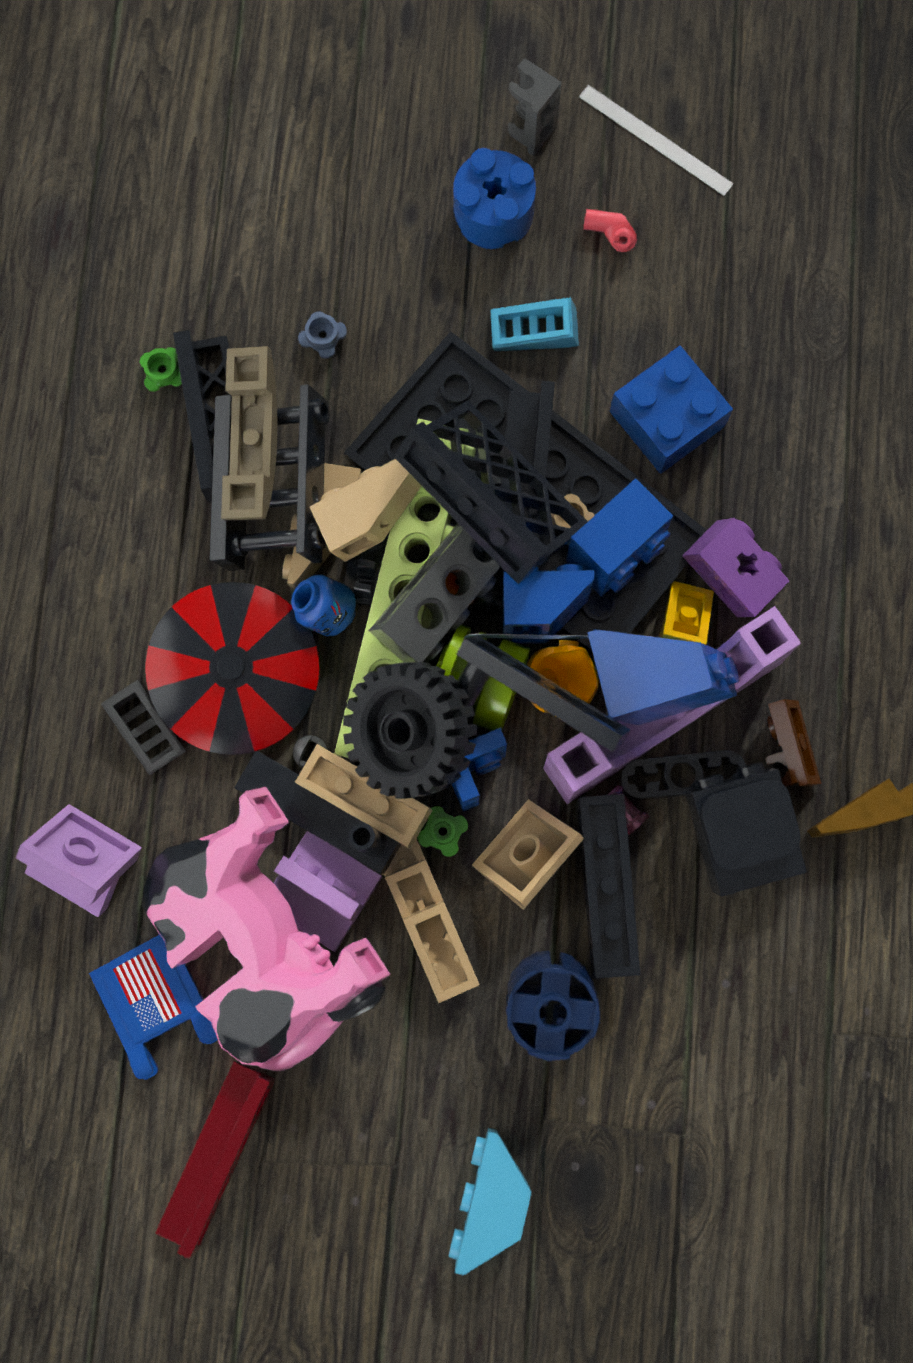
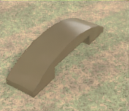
M268 346L227 349L225 391L232 396L229 476H223L221 519L224 521L266 519L274 485L277 455V397L271 349Z

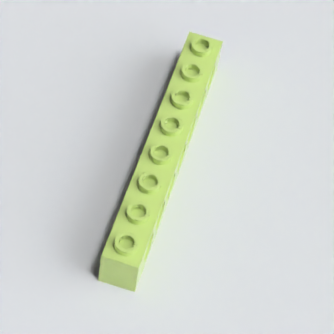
M418 418L417 424L423 421L426 425H428L432 421ZM460 428L462 431L469 432L468 429ZM441 439L451 450L450 441ZM461 444L462 454L475 456V447ZM422 486L389 532L348 699L357 697L353 689L357 683L365 682L363 677L369 672L377 671L376 669L382 666L404 663L368 630L397 597L399 590L408 584L454 528L450 526L452 516ZM425 504H435L440 508L439 515L432 521L425 522L417 518L419 509ZM422 544L430 549L428 558L421 563H412L407 560L408 551L414 545ZM422 605L418 611V621L422 627L427 629L432 622V614L426 606ZM345 708L344 716L353 714V711ZM342 720L334 754L349 759L347 753L354 749L353 743L344 744L343 734L351 733V727L343 726Z

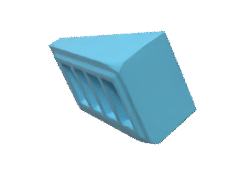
M571 297L490 309L492 346L494 351L579 346L577 311ZM563 317V330H557L556 318ZM539 318H546L547 332L540 333ZM522 319H529V335H523ZM505 320H513L514 337H506Z

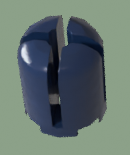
M549 951L536 952L521 960L511 972L508 981V995H506L508 1028L511 1030L515 1040L531 1056L547 1061L568 1059L571 1054L583 1049L591 1038L593 1040L600 1022V1012L593 981L585 966L572 955L560 952L558 964L551 965ZM550 1000H557L558 1002L554 1004L553 1023L548 1024L545 1022L546 1010L544 1006H548Z

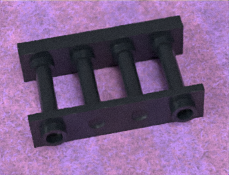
M300 385V406L277 408V426L299 423V446L277 449L276 466L298 464V488L272 490L269 508L297 505V529L246 534V520L224 521L221 519L223 476H229L232 396H215L210 561L229 571L245 570V556L249 551L296 547V553L314 564L322 563L323 549L326 547V542L310 506L321 501V497L324 494L325 424H328L330 419V410L326 399L310 385Z

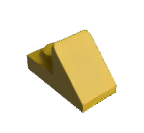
M674 581L669 590L664 621L658 638L698 642L706 645L714 591Z

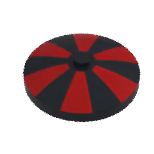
M239 582L212 584L189 593L175 603L162 617L152 634L145 664L148 692L157 713L164 723L176 735L195 747L209 752L230 755L256 752L268 748L288 736L308 713L317 692L320 672L319 656L314 637L310 629L298 624L292 605L268 589Z

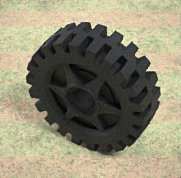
M397 663L377 668V671L369 672L363 677L365 682L357 683L353 689L357 697L349 698L346 708L353 711V714L345 715L343 718V726L351 727V733L343 734L344 744L353 743L354 749L347 753L350 762H361L355 769L360 777L369 776L366 784L372 789L381 788L380 794L388 797L395 796L398 799L426 796L449 787V784L455 783L461 777L459 772L466 770L471 762L465 756L473 754L476 745L468 741V737L477 735V725H469L467 723V718L475 716L473 706H463L462 702L469 698L464 689H454L459 682L453 676H444L446 670L438 666H430L429 663Z

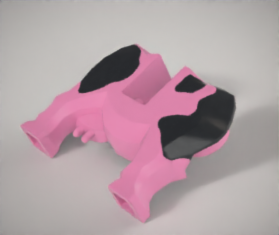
M262 787L243 793L239 798L240 813L236 822L214 834L166 848L158 855L147 876L143 889L142 906L150 922L164 939L167 948V962L171 969L198 959L223 937L225 938L229 951L239 960L243 969L199 1003L196 1009L211 1021L221 1048L240 1063L257 1065L260 1068L272 1071H281L292 1068L311 1056L344 1020L354 1018L375 1008L381 1001L385 991L383 979L388 977L390 973L367 938L345 947L341 951L336 965L333 967L329 959L330 952L323 950L318 944L320 937L316 934L310 936L307 933L298 931L290 904L276 885L260 871L257 865L264 849L274 841L275 832L289 823L268 789Z

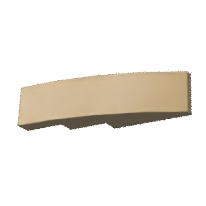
M417 838L411 849L401 845L384 875L437 1001L440 1003L480 984Z

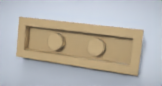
M317 744L295 783L411 849L432 809L413 798L398 799L395 796L388 797L380 794L381 788L372 789L366 784L369 776L360 777L355 771L357 766Z

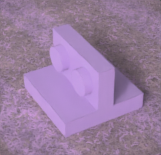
M68 804L20 845L16 859L27 865L25 874L96 917H99L108 908L119 877L137 861L142 847Z
M308 831L291 857L288 859L283 856L274 870L279 874L274 884L290 904L297 928L310 936L318 935L320 937L319 943L333 952H336L382 879L381 875Z

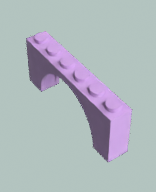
M774 606L737 630L717 650L726 653L727 658L732 657L739 674V682L734 685L736 693L778 667L801 642ZM727 699L639 726L618 721L631 729L623 744L613 752L580 732L548 753L543 769L566 804H569Z

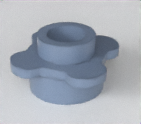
M315 312L307 321L305 331L299 333L298 340L302 347H311L319 352L321 358L327 359L335 354V346L340 339L346 337L347 329L343 323H336L331 316L323 312ZM325 332L326 337L320 338L319 334Z

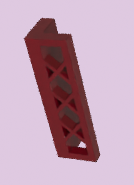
M233 1061L155 1232V1234L180 1245L177 1254L188 1259L198 1252L276 1080L238 1061Z

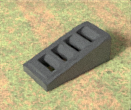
M139 679L101 703L149 776L186 752L175 733L157 713L150 695ZM138 696L142 703L122 716L118 708ZM148 710L152 717L131 730L127 723ZM157 724L161 732L140 744L137 737ZM167 738L171 746L150 759L146 752Z

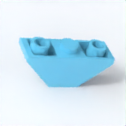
M488 1128L486 1138L477 1136L471 1164L479 1166L475 1184L466 1182L460 1205V1211L468 1212L463 1231L454 1230L448 1257L456 1259L455 1273L461 1275L467 1274L521 1240L531 1197L529 1184L498 1131L492 1128Z

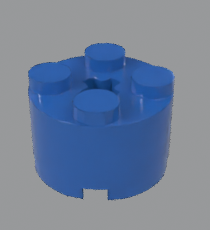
M488 148L477 149L461 165L455 176L453 186L454 216L461 229V233L468 241L482 248L498 249L503 248V244L514 240L517 242L526 235L534 217L536 183L533 168L514 154Z

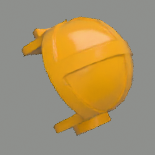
M559 640V646L538 650L527 663V666L589 704L598 689L599 679L594 664L586 649L579 647V642ZM531 702L539 711L549 713L540 706Z

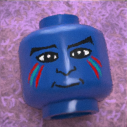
M322 574L313 575L302 581L292 594L291 605L297 623L322 635L336 636L344 631L355 617L356 601L351 588Z

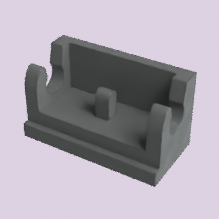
M524 58L518 65L520 87L518 84L510 82L509 90L511 95L519 101L515 112L525 120L524 130H522L516 124L509 122L507 129L509 134L528 148L527 152L534 156L557 128L562 82Z

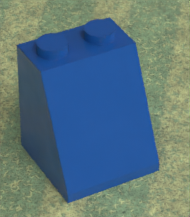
M603 630L587 632L608 715L616 721L639 726L737 696L734 684L739 682V674L732 657L727 658L726 653L703 643Z

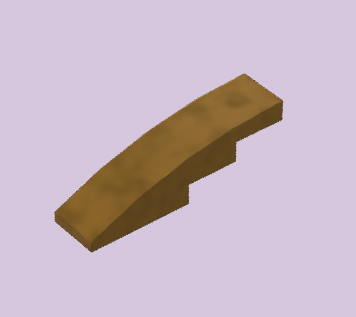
M887 779L807 831L812 838L857 832L913 815V782L898 792L891 780Z

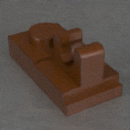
M783 699L768 704L771 713L767 719L768 727L772 737L778 740L779 746H782L783 751L767 756V765L779 763L787 765L789 771L781 779L782 784L786 788L798 784L799 786L821 784L799 701Z

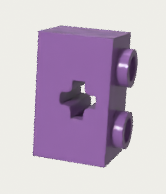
M729 518L716 521L682 556L736 617H755L789 580L781 572L782 565L779 560L771 553L763 551L753 540L755 535L751 528L741 520Z

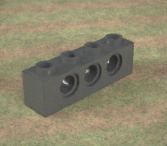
M457 523L368 630L403 662L429 663L443 647L440 640L449 629L452 631L456 630L469 616L470 611L467 607L476 596L479 598L484 596L497 581L494 574L501 566L487 552L482 562L475 558L473 554L475 540L459 523ZM449 573H453L459 581V589L455 595H452L446 588L445 580ZM422 605L426 606L432 614V622L427 629L422 627L418 621V611Z

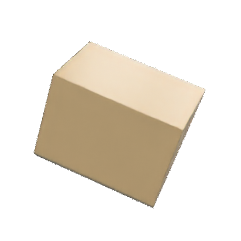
M528 799L472 866L524 910L584 838L580 833Z

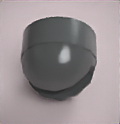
M304 736L294 745L293 758L302 769L306 762L301 759L310 742H314L327 749L323 740L317 736Z

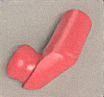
M586 209L584 230L603 232L613 248L619 252H628L635 246L637 235L623 214Z

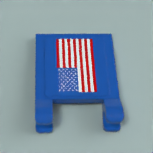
M161 935L150 939L89 973L125 1048L133 1073L138 1079L146 1080L158 1073L157 1064L145 1044L191 1019L196 1034L202 1043L212 1044L218 1040L211 1021L196 1009V1006L203 1001V998L186 963L171 969L167 962V948Z

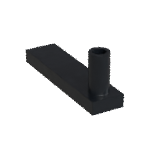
M478 635L465 638L456 655L467 661L457 680L459 683L454 688L466 691L469 698L462 702L463 706L474 707L491 676L612 752L623 744L631 729Z
M258 751L254 753L236 783L235 789L244 793L266 787L288 820L380 874H385L402 845L401 843L296 784L295 781L299 775Z

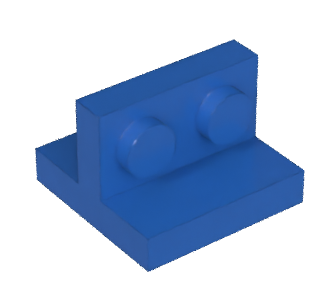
M500 728L469 740L476 744L474 753L465 756L471 762L466 770L459 772L461 777L455 783H452L463 812L479 805V793L470 772L475 770L477 776L493 771L501 766L499 761L506 755L507 743Z

